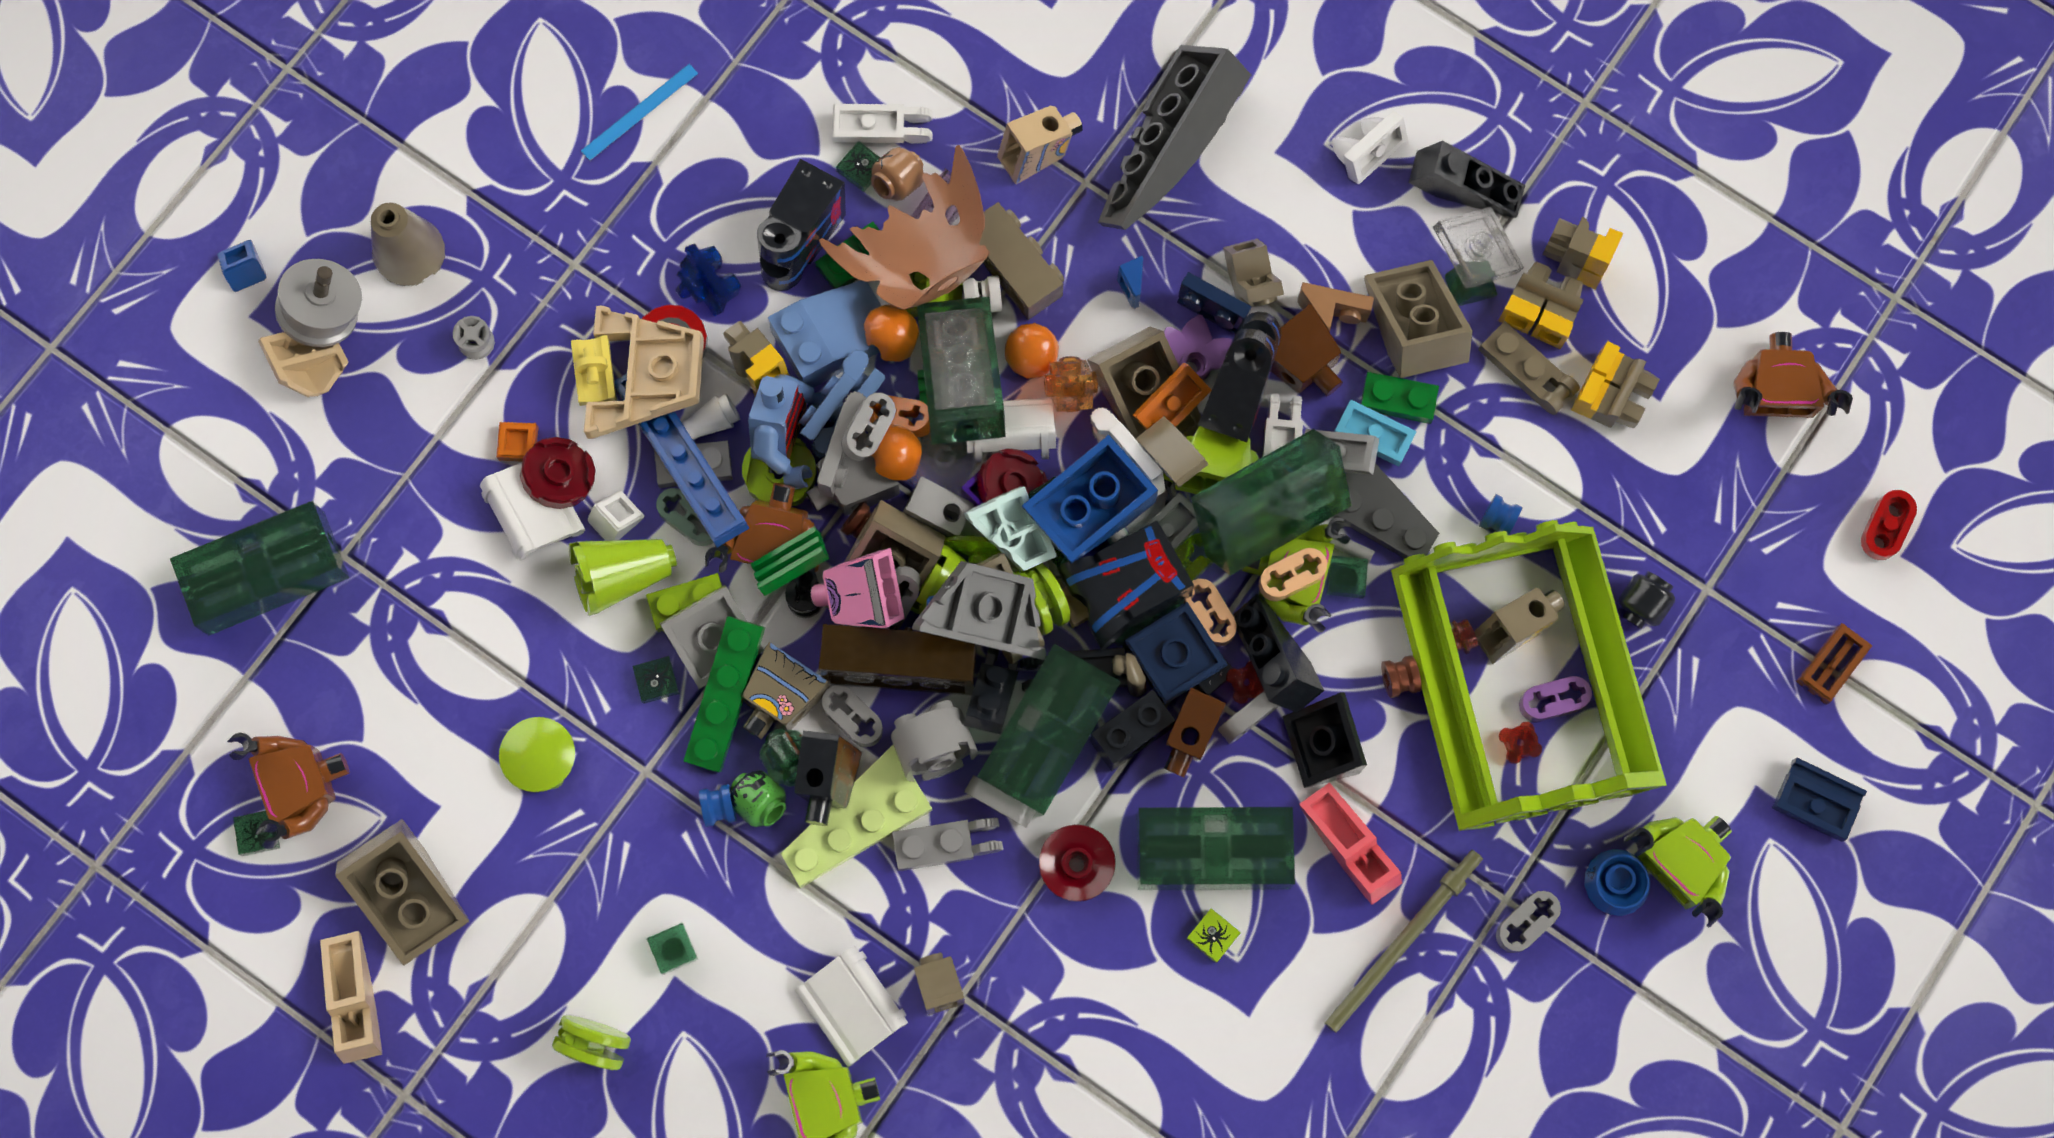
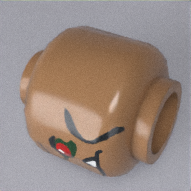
M900 147L891 149L872 166L871 183L874 190L884 199L893 201L904 200L924 182L923 162L913 151Z

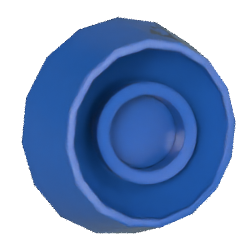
M1611 849L1601 852L1591 860L1585 872L1584 885L1588 898L1596 908L1608 915L1623 916L1634 913L1645 903L1650 892V877L1646 866L1634 854L1627 850Z

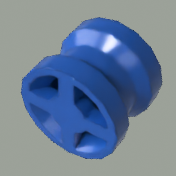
M1495 494L1481 519L1479 527L1485 530L1491 528L1497 532L1507 531V535H1509L1523 507L1517 504L1509 505L1504 502L1502 496Z
M730 784L721 785L719 790L710 791L707 788L699 790L700 806L706 827L714 826L717 821L725 820L728 823L737 821L736 812L731 802L730 794L732 790Z

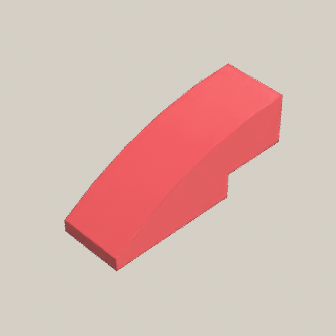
M1330 782L1299 804L1324 844L1371 905L1402 884L1401 871L1377 844L1375 835Z

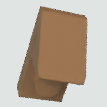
M1302 282L1297 302L1302 310L1311 304L1330 332L1333 316L1339 317V320L1348 324L1366 323L1372 310L1374 297Z

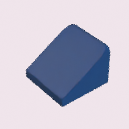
M251 240L237 244L217 254L222 273L234 292L243 290L267 278Z
M1143 256L1120 265L1118 269L1117 281L1131 308L1133 307L1134 309L1139 307Z

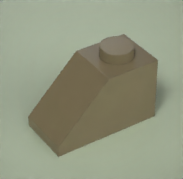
M942 952L921 958V966L914 967L928 1016L964 1005L965 999L952 957L943 958Z

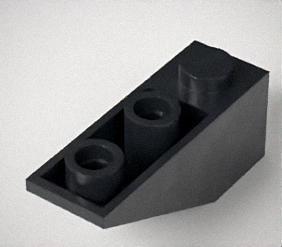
M1440 141L1416 152L1408 182L1437 198L1511 218L1518 217L1525 189L1524 184L1445 141Z
M1256 594L1233 614L1237 624V631L1269 702L1298 713L1324 691L1311 661L1260 594Z

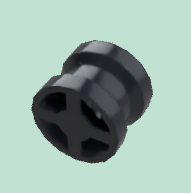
M795 579L790 581L786 587L785 597L788 607L797 617H813L823 608V606L816 607L813 604L811 591L802 592L812 590L811 579H806L801 583L800 591L796 587Z

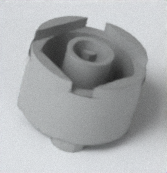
M951 700L938 702L930 708L929 712L916 716L914 713L906 714L894 721L896 729L891 734V740L908 781L915 782L913 775L921 774L924 781L947 775L963 767L962 759L970 754L971 760L977 756L978 751L969 727L964 726V714L960 708L953 707Z

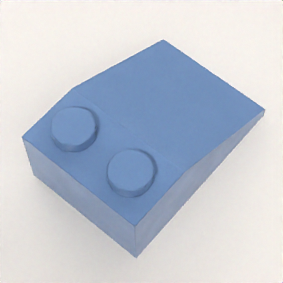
M865 281L854 282L801 299L768 317L771 332L798 379L813 388L829 380L833 375L836 376L842 373L841 363L848 357L851 351L862 349L863 352L865 351L868 354V358L880 352L876 346H868L866 342L863 324L869 312L880 307L881 304L868 282Z

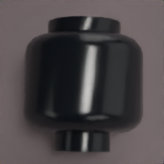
M1649 571L1645 576L1642 574L1634 575L1618 599L1619 605L1626 611L1623 618L1640 629L1643 628L1645 623L1650 626H1659L1675 603V596L1671 592L1673 586Z

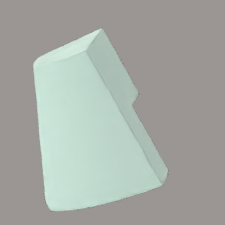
M1025 486L1008 491L964 513L966 519L1021 571L1028 570L1057 557L1051 540L1022 508V505L1029 500Z

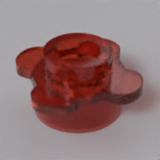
M1248 661L1240 669L1231 668L1228 671L1227 681L1232 684L1235 702L1244 704L1248 698H1256L1264 692L1251 661ZM1245 679L1249 680V684L1247 686H1245L1244 684Z
M1522 722L1520 726L1513 729L1503 728L1499 733V740L1504 743L1507 750L1506 759L1512 764H1517L1522 758L1528 756L1536 758L1542 752V746L1538 743L1535 727L1530 722ZM1517 740H1523V746H1519Z

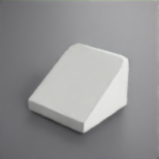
M619 490L593 506L588 522L605 541L620 540L642 521L645 515Z

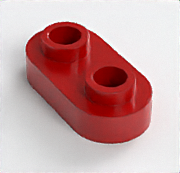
M1892 490L1878 500L1861 536V546L1869 557L1875 560H1886L1901 549L1917 514L1916 501L1909 493L1903 490ZM1889 506L1897 509L1898 516H1893L1889 512ZM1875 537H1878L1883 541V548H1880L1875 544Z

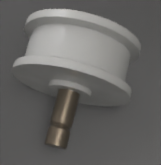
M325 259L300 261L289 267L280 279L275 303L277 322L289 337L301 344L313 347H327L338 344L345 340L356 326L362 302L360 285L353 274L338 263Z

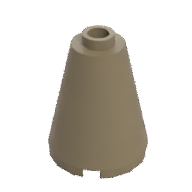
M396 203L381 204L373 211L371 215L372 258L377 270L389 282L401 286L418 285L423 283V280L432 273L435 275L440 270L445 259V243L439 230L432 223Z

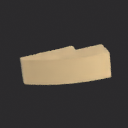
M356 931L320 940L326 1011L331 1016L334 1053L343 1064L382 1055L373 987L360 932Z

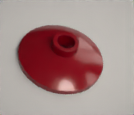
M1068 825L1056 830L1043 844L1039 856V870L1045 885L1052 893L1068 901L1080 902L1095 898L1108 887L1115 872V854L1110 842L1098 830L1086 825ZM1072 859H1081L1084 863V868L1078 872L1073 871L1069 866Z

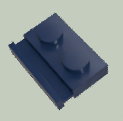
M1190 272L1186 274L1181 283L1177 303L1202 315L1204 318L1233 334L1236 333L1242 320L1251 312L1252 306Z
M1798 757L1793 759L1772 809L1841 842L1847 840L1860 810V803L1867 791Z

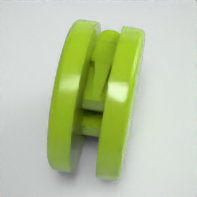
M1041 563L1028 570L1021 571V573H1019V570L1013 573L1032 578L1034 581L1036 593L1035 607L1039 611L1041 626H1038L1041 635L1052 632L1053 623L1057 626H1063L1070 621L1071 613L1065 594L1046 565Z
M571 1015L562 1016L559 1023L562 1027L558 1030V1036L554 1037L552 1048L555 1051L595 1067L609 1070L621 1069L624 1058L605 1049V1047L628 1049L631 1042L629 1035L589 1019Z

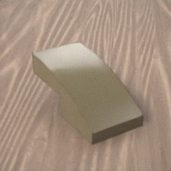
M1162 417L1136 438L1138 443L1162 469L1163 473L1178 487H1181L1208 465L1205 458L1166 417Z

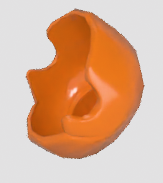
M885 304L870 311L863 324L867 345L876 346L880 350L881 359L885 361L901 362L911 357L919 336V328L912 314L891 304Z
M1037 323L1022 324L1008 336L1005 344V360L1014 373L1027 379L1040 378L1051 371L1057 363L1059 344L1056 336L1047 327Z
M890 424L878 449L871 455L875 460V471L879 475L891 480H908L916 475L921 460L922 445L910 429Z

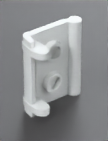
M1052 398L976 402L978 425L976 428L966 431L967 453H975V463H983L982 452H998L1007 448L1017 450L1041 449V459H1049V449H1056V429Z
M520 463L486 476L482 480L480 487L484 501L490 504L513 547V555L516 559L522 561L533 551L571 536L577 537L586 530L573 507L564 509L545 507L528 495L520 479Z
M856 946L843 952L795 990L847 1067L853 1065L879 1043L908 1023L905 1018L907 1014L903 1008L899 1009L865 961L867 957L864 952H859Z

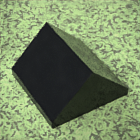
M1340 692L1306 706L1298 713L1292 712L1282 716L1304 788L1360 774L1367 766L1345 692Z

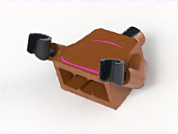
M1789 332L1770 334V349L1760 350L1753 359L1745 362L1733 382L1737 397L1734 408L1740 410L1742 405L1745 404L1744 416L1813 418L1824 408V403L1827 405V414L1829 416L1836 415L1837 408H1841L1846 414H1849L1853 397L1849 392L1838 390L1819 363L1815 362L1812 352L1792 349V334Z
M773 483L770 502L756 500L750 506H743L739 512L747 522L749 529L718 548L715 546L708 549L705 554V566L709 565V561L712 558L717 557L722 560L719 566V573L724 572L728 564L727 554H731L730 560L751 564L814 527L815 524L808 519L807 511L791 507L795 487ZM819 565L795 578L798 591L801 590V583L806 579L812 580L811 588L815 584H819L816 575Z
M236 733L227 741L229 743L239 742L244 748L243 751H233L229 754L233 760H240L249 752L254 755L248 759L269 819L260 824L256 834L269 832L273 835L272 838L264 841L262 846L266 849L275 847L280 837L289 839L312 831L328 811L329 804L336 799L331 781L350 774L347 761L342 753L323 760L320 751L312 745H308L304 740L282 736H256L251 739L245 733Z

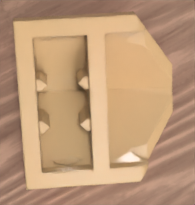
M285 332L262 337L258 341L278 383L307 397H315L329 392L348 365V360L339 343L327 347L308 346L293 340Z

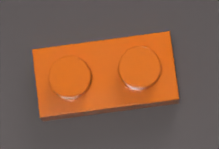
M1183 363L1132 416L1146 430L1162 417H1166L1176 427L1212 390L1188 364Z

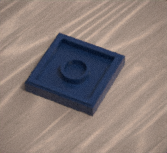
M1188 602L1123 642L1129 653L1136 657L1147 681L1164 705L1228 666Z

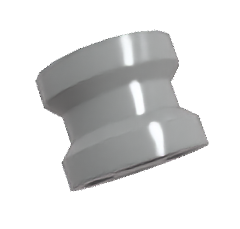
M464 317L454 326L453 339L467 358L474 360L483 359L494 349V335L486 322L480 317Z

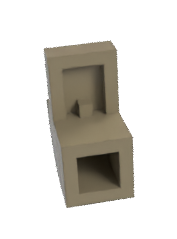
M1257 238L1223 247L1229 278L1237 299L1255 307L1277 301V296L1284 295L1282 281L1272 273L1267 245Z

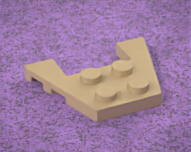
M596 306L593 333L595 338L607 335L609 341L630 340L625 400L587 402L584 433L588 439H593L699 404L704 337L701 331L659 320L655 323L640 319L636 314L628 312L620 314L612 312L609 307Z

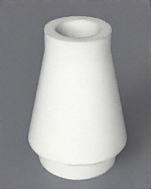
M725 394L721 397L715 395L692 416L682 422L691 438L695 440L701 436L733 428V423L740 420V417L733 402Z

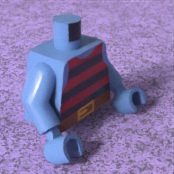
M779 374L775 377L765 376L761 379L748 419L751 456L753 459L762 460L777 474L783 473L784 484L795 487V490L808 487V484L803 479L812 477L810 468L807 465L792 467L789 459L801 424L798 422L807 409L806 403H808L809 407L813 405L815 408H818L825 399V396L820 392L814 393L813 387L793 376Z

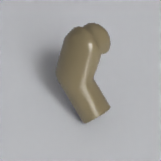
M1130 653L1115 655L1113 657V673L1115 675L1127 674V686L1130 695L1134 697L1142 696L1146 692V677L1136 657Z

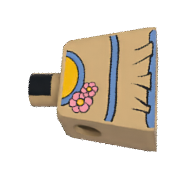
M1048 106L1013 120L1006 125L997 157L1014 183L1018 184L1063 158L1071 137L1082 132V122L1074 112L1062 117L1054 106Z

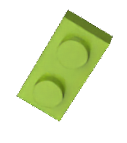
M712 574L646 594L657 632L664 631L660 625L661 622L721 588L722 583L719 574Z

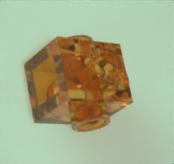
M1075 356L1062 357L1058 362H1050V375H1044L1045 396L1052 398L1057 412H1077L1093 409V393L1098 392L1096 371L1090 370L1086 359L1081 360Z

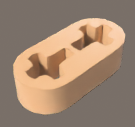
M1306 548L1270 565L1263 571L1259 579L1261 594L1270 601H1280L1316 584L1322 579L1327 570L1326 557L1315 548ZM1305 558L1310 563L1315 561L1318 563L1314 575L1309 570L1297 575L1296 570L1303 566ZM1274 574L1277 579L1286 575L1290 576V579L1286 580L1282 585L1283 591H1279L1276 587L1269 588L1267 586L1271 580L1270 575Z
M1206 579L1193 580L1192 596L1183 602L1189 603L1216 646L1227 645L1232 641L1236 633L1237 624L1235 618L1211 581ZM1198 588L1201 593L1206 591L1209 593L1206 599L1209 610L1206 611L1200 601L1194 603L1191 600L1195 594L1194 589ZM1211 615H1214L1219 624L1226 622L1228 625L1225 631L1226 636L1222 637L1219 633L1212 634L1210 632L1214 625L1210 617Z

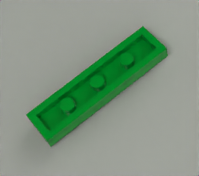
M727 616L683 760L684 762L715 772H722L744 701L742 696L751 678L766 627Z

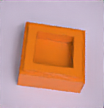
M500 422L497 459L499 461L522 462L526 452L537 443L538 425L536 423Z

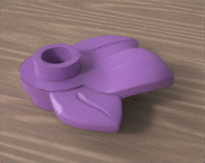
M1197 315L1188 321L1182 328V331L1172 327H1166L1164 330L1166 339L1179 367L1183 363H1194L1197 367L1196 373L1203 381L1208 377L1211 370L1221 368L1232 342L1230 338L1212 340L1208 325L1202 315Z

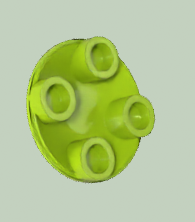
M544 717L528 718L514 725L504 736L499 750V763L505 777L517 788L528 792H543L559 788L571 772L575 760V746L572 736L560 723Z

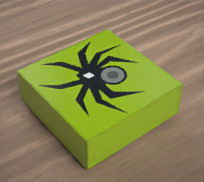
M1211 908L1186 939L1213 962L1217 963L1241 932Z

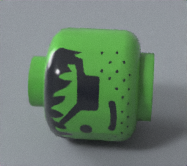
M757 770L749 774L742 773L733 781L730 794L733 809L749 825L753 827H767L773 825L782 817L786 810L785 790L766 772Z

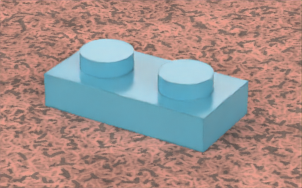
M1350 400L1334 432L1376 436L1380 439L1377 456L1399 467L1417 431Z

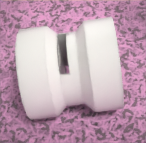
M988 276L984 281L968 278L963 282L966 315L977 314L979 310L988 309L990 312L1002 311L999 276Z

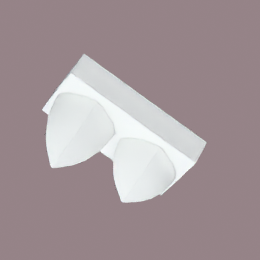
M1394 110L1385 118L1372 117L1363 119L1362 131L1364 137L1361 140L1348 137L1332 139L1334 152L1338 159L1345 164L1348 178L1358 185L1408 140L1404 117Z

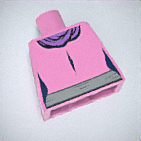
M891 548L880 550L824 570V583L815 584L811 590L813 604L816 607L829 606L831 620L835 624L887 628L905 619Z

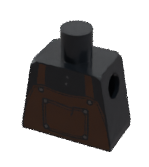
M803 730L794 789L795 794L808 801L805 822L827 826L831 807L846 808L849 804L862 751L840 735Z

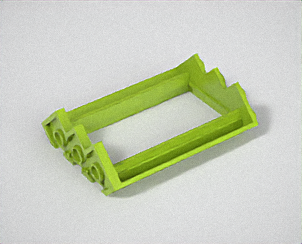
M1558 520L1546 521L1536 525L1537 531L1530 534L1521 532L1507 535V531H1499L1486 535L1484 537L1486 542L1478 545L1476 543L1456 546L1455 542L1442 543L1433 548L1434 553L1427 556L1425 554L1409 556L1403 560L1404 565L1391 569L1413 657L1418 665L1421 688L1459 831L1495 826L1494 821L1496 823L1513 820L1519 821L1546 815L1548 812L1599 803V799L1604 801L1618 797L1624 798L1667 785L1594 527L1578 526L1577 522L1559 524ZM1553 549L1616 776L1590 784L1569 785L1540 795L1518 796L1498 803L1437 573Z

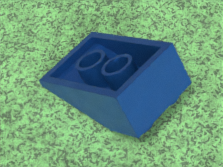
M1108 435L1024 503L1022 508L1072 564L1128 526L1151 507L1157 500L1158 489L1111 436Z

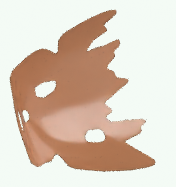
M960 145L955 147L949 184L937 173L932 175L923 173L924 183L934 204L932 212L923 209L919 219H915L889 205V218L883 223V230H876L871 227L865 229L858 227L850 228V231L860 240L870 255L857 252L845 243L836 246L823 238L819 239L821 246L829 256L854 278L865 282L880 281L877 287V295L897 308L905 310L916 307L946 293H950L968 279L990 254L985 245L979 244L985 228V215L976 179ZM951 205L956 206L960 217L959 224L954 226L949 225L945 216L946 210ZM913 272L923 274L929 278L930 286L920 290L913 284L909 274Z

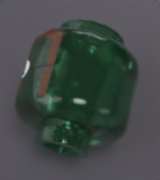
M781 728L772 731L766 736L765 743L759 751L760 760L767 773L778 784L790 787L795 786L803 735L798 730H785Z

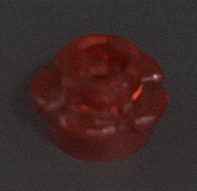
M1467 619L1457 623L1455 620L1451 622L1458 651L1463 649L1465 654H1469L1470 649L1479 646L1475 632Z

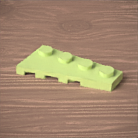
M892 745L854 782L849 804L846 808L831 807L827 826L811 824L781 855L798 885L802 888L892 835V832L899 831L933 810L916 780L915 782H910L906 779L894 745Z

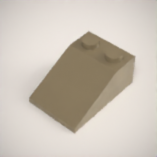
M1433 260L1364 275L1368 294L1374 297L1372 307L1387 354L1400 378L1469 362L1472 329Z
M1150 326L1087 359L1097 383L1115 416L1136 439L1146 429L1132 414L1179 368L1164 332ZM1196 406L1176 426L1185 437L1195 435L1199 427L1198 423L1201 414L1198 407Z
M880 500L844 562L891 548L895 568L904 566L913 568L919 573L923 584L940 558L946 536ZM903 580L898 585L900 596L905 588L909 587V582Z
M403 819L337 862L335 876L403 966L469 922L467 915L425 848Z

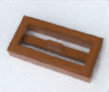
M1841 623L1826 640L1796 682L1801 686L1805 685L1808 687V691L1811 694L1820 696V701L1827 705L1832 701L1871 649L1872 645ZM1842 635L1847 637L1816 681L1813 680L1811 676ZM1855 643L1859 646V649L1829 689L1826 690L1822 687Z

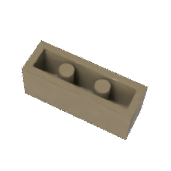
M997 202L984 211L985 228L979 244L985 245L990 254L983 264L993 276H999L1000 286L1027 320H1030L1063 296L1064 277L1055 264L1051 263L1048 265L1041 256L1043 251L1038 242L1032 236L1027 238L1021 231V223L1014 212L1010 209L1005 211L1001 204Z

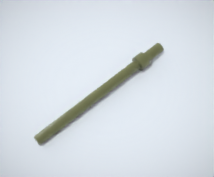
M1471 849L1453 871L1448 870L1439 881L1441 886L1326 1020L1324 1024L1334 1033L1340 1030L1453 895L1457 897L1467 885L1465 880L1483 860L1481 855Z

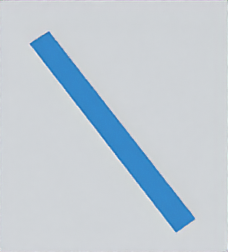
M688 64L583 148L581 152L589 160L593 159L695 77L698 72Z

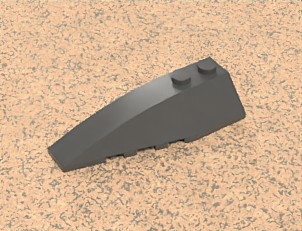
M1180 45L1144 105L1142 112L1146 115L1142 127H1136L1131 139L1135 142L1131 155L1124 156L1120 165V169L1123 171L1122 178L1113 184L1099 218V224L1104 227L1126 230L1152 209L1198 160L1219 128L1226 121L1228 113L1237 98L1242 94L1246 83L1251 77V73L1228 48Z

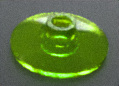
M954 536L947 537L944 541L945 545L951 547L957 553L968 556V562L978 564L997 553H1002L986 537Z

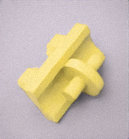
M604 335L589 340H571L579 405L584 406L587 402L617 401L608 336Z

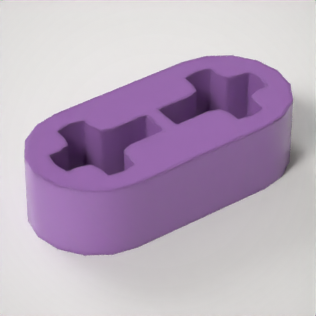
M1578 676L1566 677L1533 686L1521 696L1519 710L1527 720L1532 722H1541L1575 713L1583 709L1590 702L1592 696L1591 687L1586 680ZM1569 685L1572 686L1574 691L1580 690L1582 696L1577 699V703L1572 698L1560 700L1559 695L1566 693L1569 690ZM1533 695H1536L1538 700L1550 698L1552 702L1541 709L1542 713H1539L1537 708H1530L1529 703L1534 699Z

